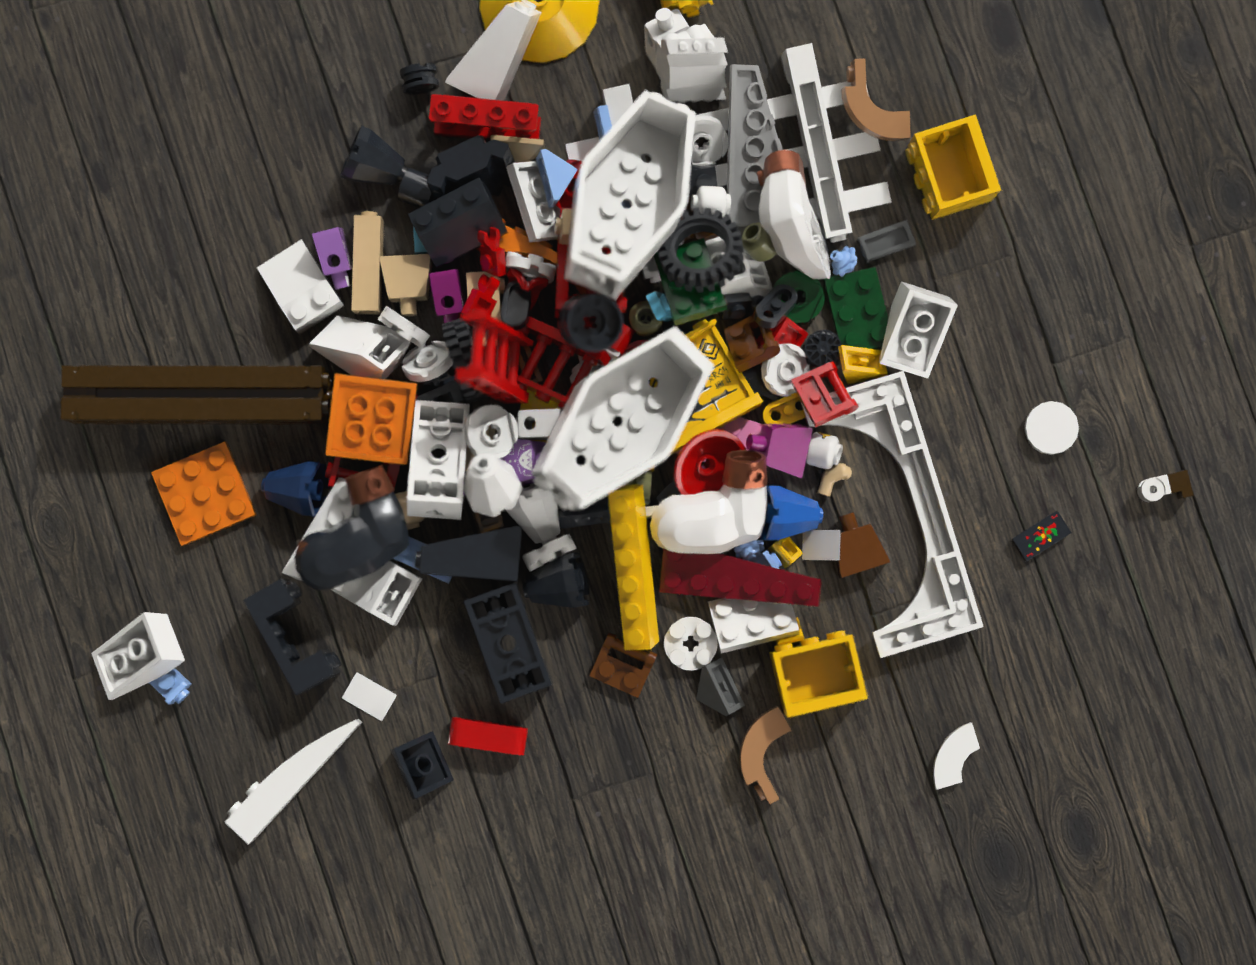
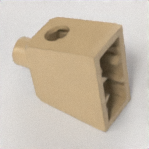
M429 254L380 256L388 299L391 302H400L401 316H416V301L428 300L430 288L429 274L432 272L433 264Z

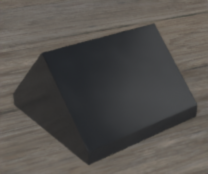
M433 731L391 750L412 800L454 780Z

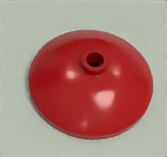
M720 429L707 430L691 438L679 452L674 466V481L681 495H693L705 491H719L723 486L722 478L726 456L732 451L746 450L742 441L732 433Z

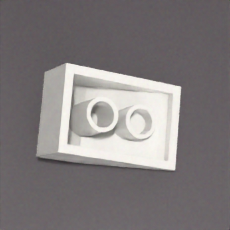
M302 240L257 267L284 314L299 334L344 307V304Z
M901 282L891 306L879 363L929 378L958 305L948 296Z
M148 612L142 613L91 653L108 700L118 698L168 674L185 661L168 615Z

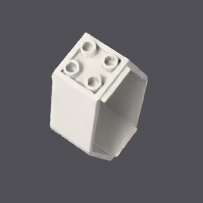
M644 91L585 157L574 188L565 279L616 300L675 231L687 204L695 112L691 111L686 105L675 104L666 100L658 93ZM648 155L651 158V162L645 163L641 157ZM623 201H629L631 203V208L626 209L622 206L621 203ZM603 247H609L611 249V254L604 255L601 249Z
M674 327L585 377L574 387L531 472L536 477L534 482L543 491L549 490L555 496L553 500L560 508L565 511L567 508L573 511L584 508L665 460L672 452L714 365ZM650 378L657 379V387L652 388L649 385ZM615 416L620 417L622 420L621 425L618 427L612 422ZM578 455H582L585 458V464L582 466L576 463Z

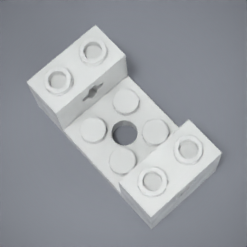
M415 401L407 494V516L461 520L467 446L464 438L465 419L469 415L470 404ZM436 448H440L446 452V455L441 459H436L431 455V452Z

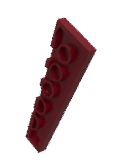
M663 548L659 592L819 607L822 580L720 553H677Z

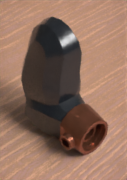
M382 465L345 478L352 506L354 505L352 517L337 523L329 529L308 534L299 542L294 557L296 571L301 580L314 590L328 591L347 582L370 575L407 549L409 545L408 528L403 509Z

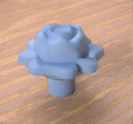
M845 246L840 252L834 250L830 255V258L833 260L831 266L833 267L834 275L844 276L845 273L852 272L857 264V257L853 247L848 248Z
M754 540L739 545L734 549L736 558H743V560L752 562L757 560L761 556V552L765 550L763 540Z

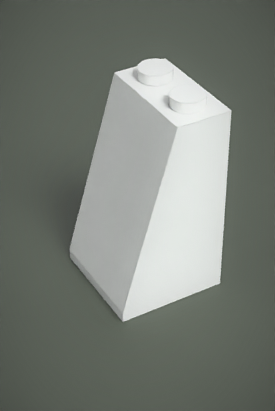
M527 0L507 4L450 73L445 83L476 98L505 100L542 12L536 10V5Z

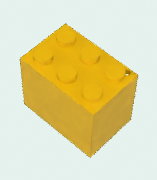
M976 114L915 133L909 142L906 156L909 164H914L916 170L914 180L917 188H922L925 197L922 199L923 207L926 214L930 213L932 220L990 202L1001 191Z
M842 630L826 634L827 639L819 641L818 637L806 638L800 641L801 645L793 647L792 643L774 646V652H769L783 713L786 717L868 699L853 635H845V631Z

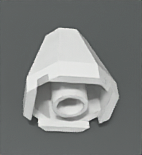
M486 453L473 457L463 486L464 493L472 510L492 517L501 514L500 511L504 509L508 511L514 508L523 489L510 464Z
M533 483L529 487L522 489L515 507L507 512L536 544L542 543L545 546V544L556 540V536L560 534L558 505L553 500L555 496L549 490L545 492L536 483Z

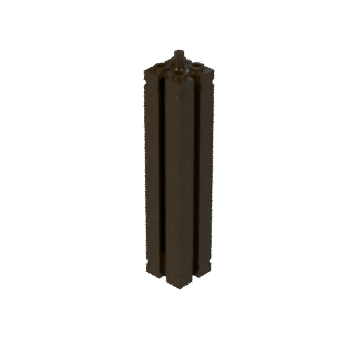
M62 365L61 387L64 390L63 398H61V420L69 421L72 424L329 425L332 402L329 401H332L334 381L333 376H330L329 372L322 366Z

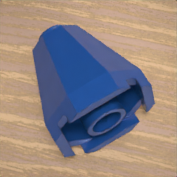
M767 486L768 503L766 519L760 540L772 541L817 529L818 524L822 523L823 509L819 507L817 501L780 486Z

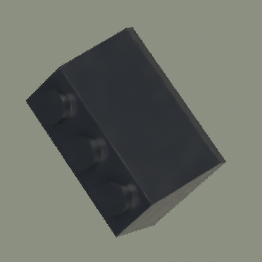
M480 178L408 214L419 239L437 269L483 245L478 241V231L487 232L488 237L490 236V227L499 229L500 237L508 233L487 186Z

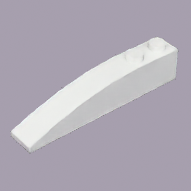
M357 719L329 732L282 763L260 784L256 781L246 791L248 795L246 800L242 804L239 801L236 802L227 812L230 817L225 823L248 844L253 842L363 722Z

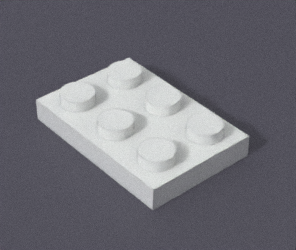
M537 161L518 162L508 165L506 168L529 242L558 239V234H555V221L559 217L560 208L556 205L553 208L548 207Z
M727 598L708 602L721 653L800 634L792 604Z

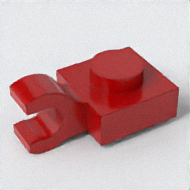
M490 227L489 237L487 232L478 231V241L483 244L480 245L482 271L497 277L506 275L505 249L499 245V229Z
M482 274L478 281L479 290L472 288L461 313L472 314L473 310H485L491 315L497 303L492 296L498 289L500 281L492 276L488 277Z

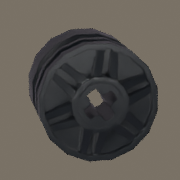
M582 293L572 296L563 304L558 316L560 335L567 344L580 350L599 352L609 349L618 341L623 330L624 320L620 308L612 299L605 295ZM584 317H591L589 320L592 324L591 327H583L585 325Z

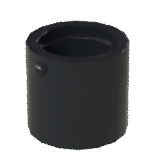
M409 168L401 182L397 199L417 208H421L434 201L433 195L426 183L429 175Z

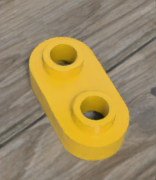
M797 393L768 404L762 414L764 423L792 424L806 418L804 410L799 411L795 407V403L800 401ZM772 412H779L780 419L778 421H774L771 418Z

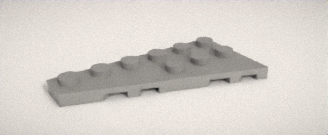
M730 65L727 194L731 196V208L728 216L731 217V222H735L738 227H747L752 223L760 222L759 205L763 187L759 184L757 171L763 170L764 162L768 155L775 151L783 150L780 138H778L776 133L775 121L769 109L767 94L758 65Z

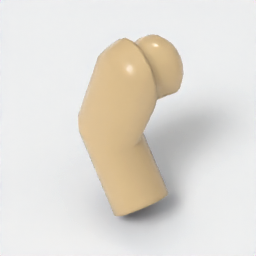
M838 463V465L826 469L822 475L818 494L830 497L835 482L841 479L848 480L851 477V468L844 463Z

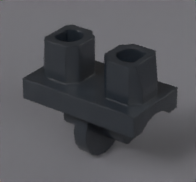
M447 371L437 378L423 381V385L427 387L416 391L417 399L421 401L440 402L438 396L445 393L448 394L451 403H458L464 400L465 397L460 383L456 379V375L439 381L448 377Z

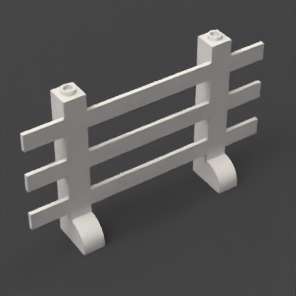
M812 43L788 48L782 53L781 61L792 94L767 99L771 114H773L774 120L797 115L803 146L787 150L799 153L803 162V168L808 167L814 198L809 199V203L812 206L816 219L820 221L824 239L830 238L831 243L846 240V234L852 233L848 212L891 203L887 182L843 191L837 160L880 151L878 138L863 132L832 139L826 108L844 105L841 89L845 86H851V82L821 87ZM626 84L603 90L604 105L608 106L613 127L633 105L630 86ZM729 108L699 114L717 118L724 129L728 130ZM599 137L565 144L568 159L584 161L585 157L600 142ZM643 155L641 159L646 163L645 155ZM727 163L715 165L718 187L727 185ZM738 227L741 235H743L746 227ZM654 256L642 268L644 279L650 278L651 283L661 281Z

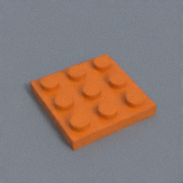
M335 374L326 455L407 465L417 383Z
M222 442L151 472L181 546L257 516L227 442Z

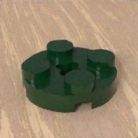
M794 271L777 280L774 287L781 284L789 285L796 292L801 291L803 293L802 298L805 299L804 303L799 302L797 305L795 304L793 310L786 317L796 324H807L818 316L825 300L823 289L818 279H812L801 271Z

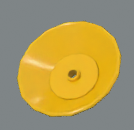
M480 0L479 8L485 30L507 4L516 1L521 2V0ZM527 0L535 4V9L542 13L522 60L545 63L565 58L583 45L596 24L599 0H542L541 2Z

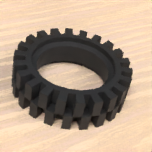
M694 208L693 216H689L687 210L682 213L683 219L679 220L675 231L660 247L658 253L664 274H667L670 282H675V286L681 288L684 284L685 290L689 292L692 291L693 286H696L697 293H703V286H708L710 292L715 290V283H718L721 288L725 286V278L731 281L734 278L733 271L739 272L741 269L740 263H743L744 259L743 243L737 224L735 222L732 223L731 217L727 214L722 217V212L716 210L714 215H712L711 208H705L704 215H702L699 208ZM697 232H710L718 235L726 244L725 252L721 259L714 265L702 269L683 265L678 260L676 254L680 243L689 235Z
M461 318L442 324L444 338L450 358L452 359V365L456 371V376L457 368H468V365L471 364L473 332L470 325L461 320ZM459 381L468 403L490 397Z

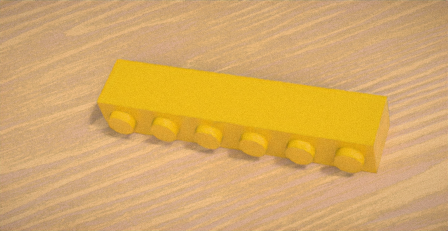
M643 484L621 485L609 492L608 497L625 650H651L659 642Z

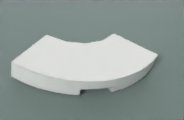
M971 722L954 730L941 745L933 766V781L936 790L961 783V771L964 761L971 753L980 749Z

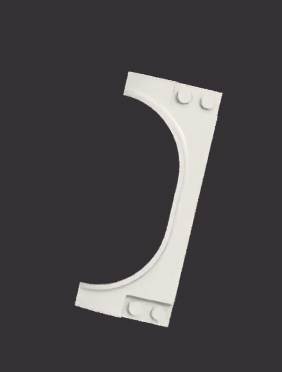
M904 371L846 388L851 399H855L858 409L853 413L844 414L820 426H841L859 431L876 440L893 456L906 480L925 543V569L917 594L905 611L883 628L872 632L880 658L982 628V620ZM835 391L829 393L835 405L841 403ZM803 406L808 426L814 427V424L812 423L808 413L806 412Z

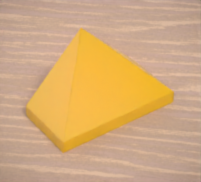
M845 345L838 347L842 372L847 384L888 375L886 365L879 363L881 350Z

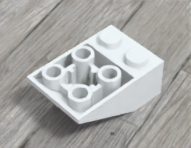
M337 315L309 343V347L352 376L385 380L402 362L410 341L390 327Z
M389 561L374 573L345 583L342 592L332 591L389 624L397 626L422 578Z

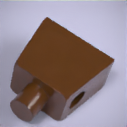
M854 512L839 517L843 532L840 533V560H836L839 578L890 563L889 557L871 524L859 527Z

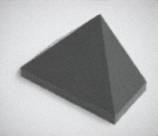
M719 658L702 667L696 700L727 716L744 707L745 704L723 658Z

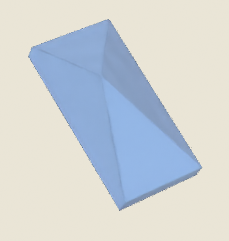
M542 149L537 155L536 161L548 207L553 208L578 169L547 149Z

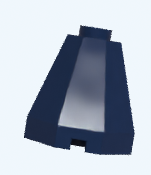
M305 462L269 472L266 478L262 480V493L265 494L267 500L299 514L315 517L327 496H323L324 487L328 489L330 487L328 486L329 478L325 477L327 466L319 462Z

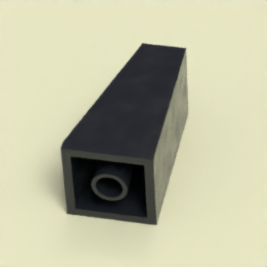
M515 526L423 545L421 552L416 551L415 567L420 568L419 573L518 582L522 527Z

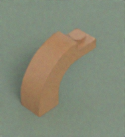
M854 59L850 62V66H847L846 76L847 82H851V86L842 88L841 96L845 110L851 120L863 132L881 140L906 141L910 139V111L890 112L877 107L867 93L865 59Z
M778 706L761 714L749 726L743 737L739 755L740 768L745 783L749 785L757 781L758 785L754 786L761 801L767 799L769 804L779 800L764 771V754L771 742L791 731Z

